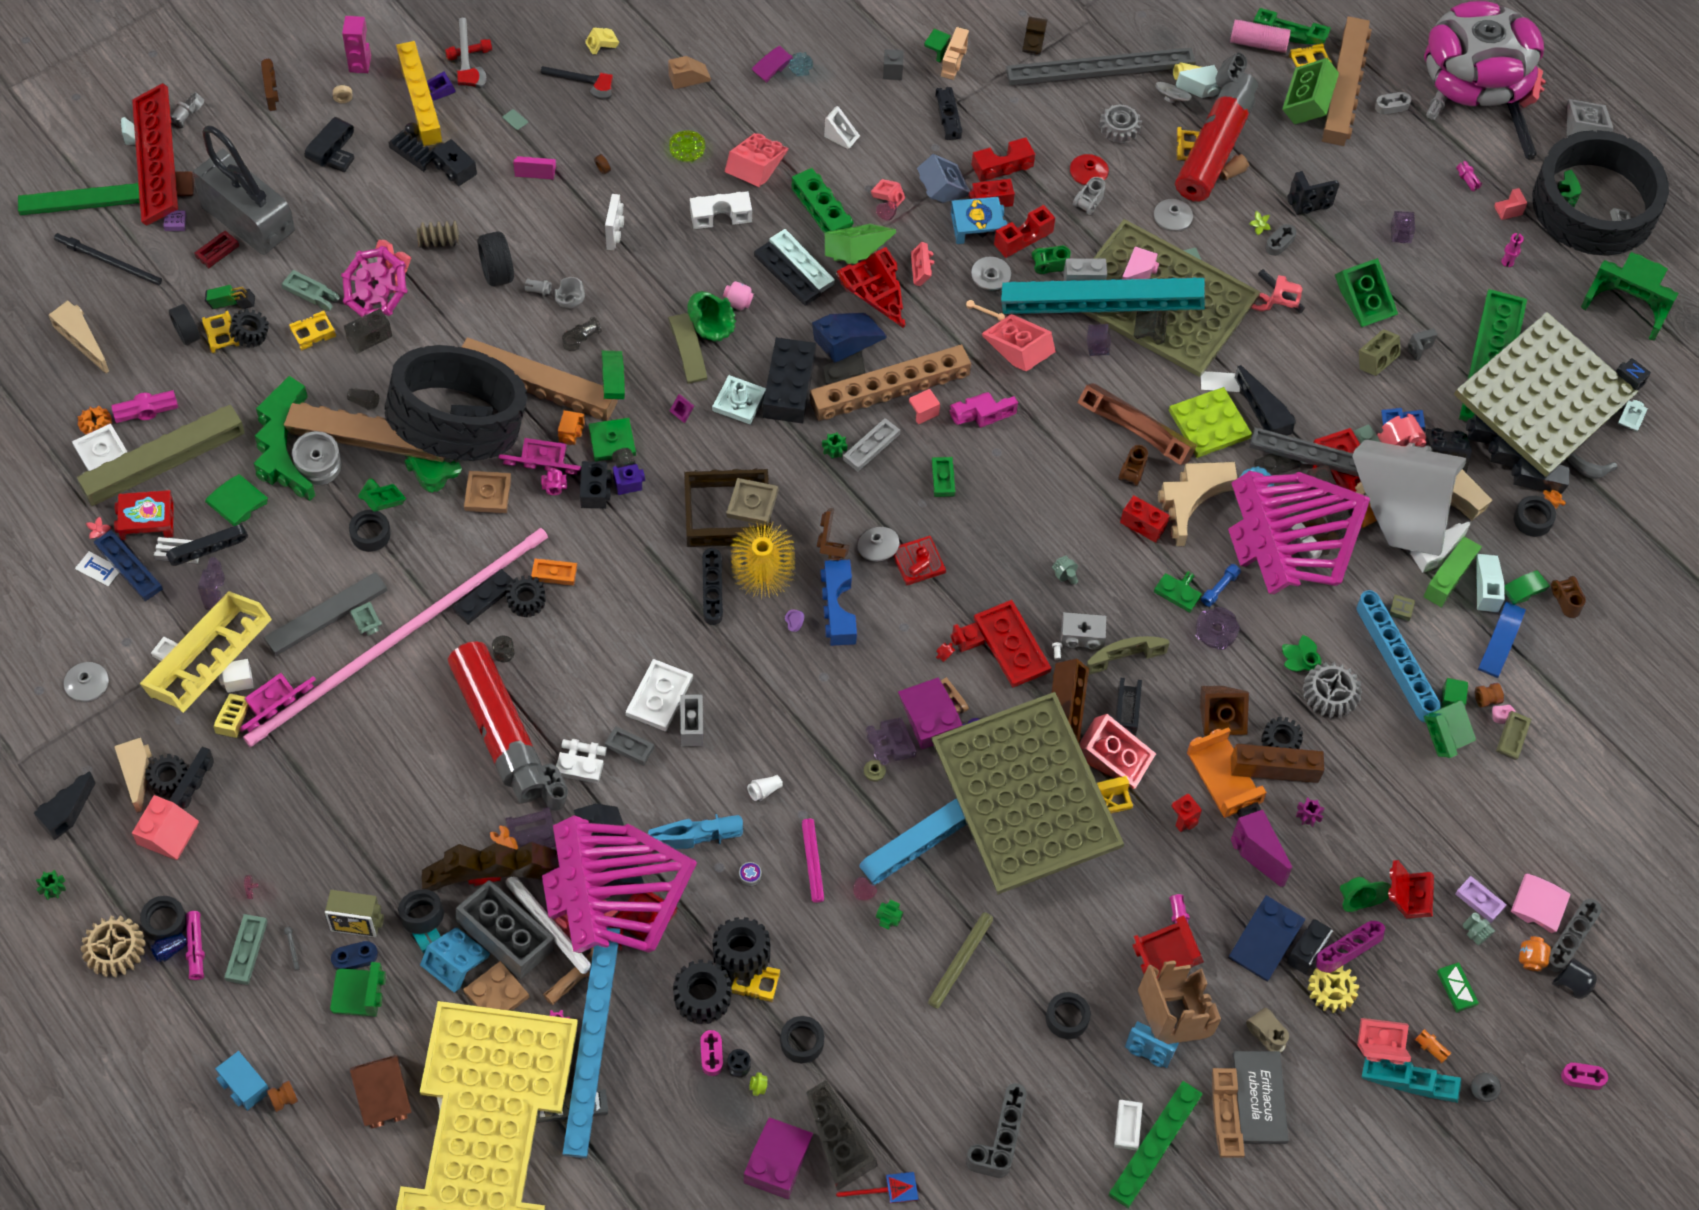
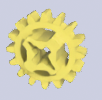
M1343 966L1330 973L1322 972L1316 968L1313 972L1314 975H1311L1309 978L1308 990L1313 991L1310 999H1317L1316 1006L1324 1005L1323 1011L1330 1007L1333 1013L1336 1012L1337 1008L1343 1012L1346 1009V1005L1351 1007L1354 1003L1353 1000H1356L1358 996L1356 992L1359 989V985L1354 984L1357 977H1350L1351 970L1349 969L1345 972Z

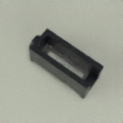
M1120 677L1115 721L1136 736L1142 680L1137 681L1136 687L1124 686L1125 678Z

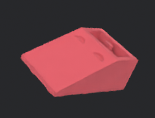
M754 133L729 152L725 172L760 187L769 179L788 151V148L778 141H771L762 134Z

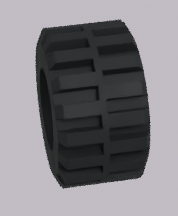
M736 917L734 921L729 919L725 921V925L721 924L718 927V931H715L713 939V961L716 965L718 963L722 966V971H727L730 979L734 980L736 977L739 980H744V978L748 977L750 980L754 978L755 974L758 976L762 974V969L766 970L771 958L769 932L765 930L763 924L758 925L757 920L753 919L750 921L748 917H744V919ZM736 946H748L751 949L748 951L739 952L733 950L732 948Z
M703 959L698 960L697 964H694V961L689 962L688 968L683 966L681 974H676L673 983L676 1009H680L682 1017L687 1015L688 1021L697 1020V1024H702V1021H706L707 1024L712 1023L713 1018L716 1021L719 1020L721 1013L725 1015L727 1006L730 1007L732 998L731 979L728 978L727 971H722V966L718 963L714 966L711 960H708V963H703ZM698 984H707L712 986L716 993L709 999L698 1000L692 997L689 991Z

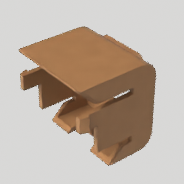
M1168 961L1163 963L1164 966L1157 979L1159 970L1152 965H1148L1138 988V993L1154 1037L1166 1044L1205 1039L1212 1036L1221 1021V1017L1216 1004L1209 1002L1212 1000L1211 996L1203 994L1208 984L1203 970H1197L1186 979L1191 966L1175 967V961ZM1182 999L1186 1010L1183 1011L1176 1028H1174L1177 1018L1170 1014L1166 1002Z

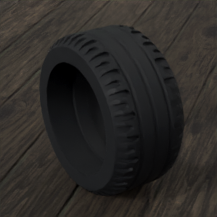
M500 231L480 235L477 240L478 252L488 285L495 287L511 283L514 279V269L505 235Z

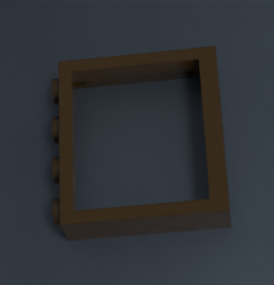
M755 468L753 470L733 469L722 471L715 469L711 471L695 470L684 472L687 547L733 546L735 543L736 545L739 543L740 546V541L743 539L742 536L744 534L753 541L754 539H752L750 534L755 536L758 531L757 527L693 529L691 488L735 487L737 478L769 484L768 469ZM771 517L769 521L770 524H768V526H765L768 538H770L768 532L769 528H771ZM764 526L762 527V537L765 531ZM758 527V528H759V531H758V532H760V537H761V527Z

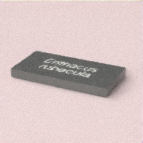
M1234 1051L1233 1064L1237 1072V1101L1243 1143L1287 1144L1289 1139L1280 1051Z

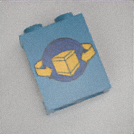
M999 197L952 201L951 218L956 244H964L965 234L993 232L1007 225V221L1003 220L1002 217L1004 216L1003 204L1000 205Z

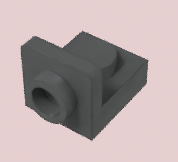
M1435 329L1412 334L1408 343V350L1411 355L1413 354L1416 361L1420 360L1424 350L1434 345L1438 335Z

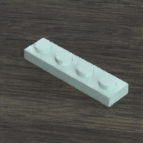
M786 229L769 239L821 293L834 285V278Z

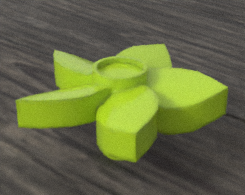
M1258 211L1255 212L1256 220H1252L1249 225L1255 227L1256 234L1260 235L1263 230H1271L1270 225L1266 223L1270 215L1261 216Z

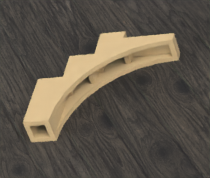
M1462 469L1456 476L1450 505L1460 510L1472 521L1483 513L1493 500ZM1360 482L1355 487L1356 492L1367 496Z

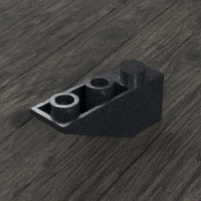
M90 771L77 777L74 783L66 789L60 790L54 798L47 803L41 804L34 812L38 823L54 840L74 826L96 782Z

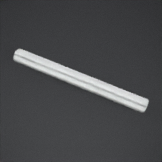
M517 877L507 878L505 881L507 887L535 920L554 937V942L582 974L590 971L591 963L582 953L573 952L572 941L556 922L549 918L548 913Z

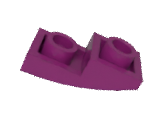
M779 45L765 55L752 68V71L767 83L778 70L781 72L794 58Z

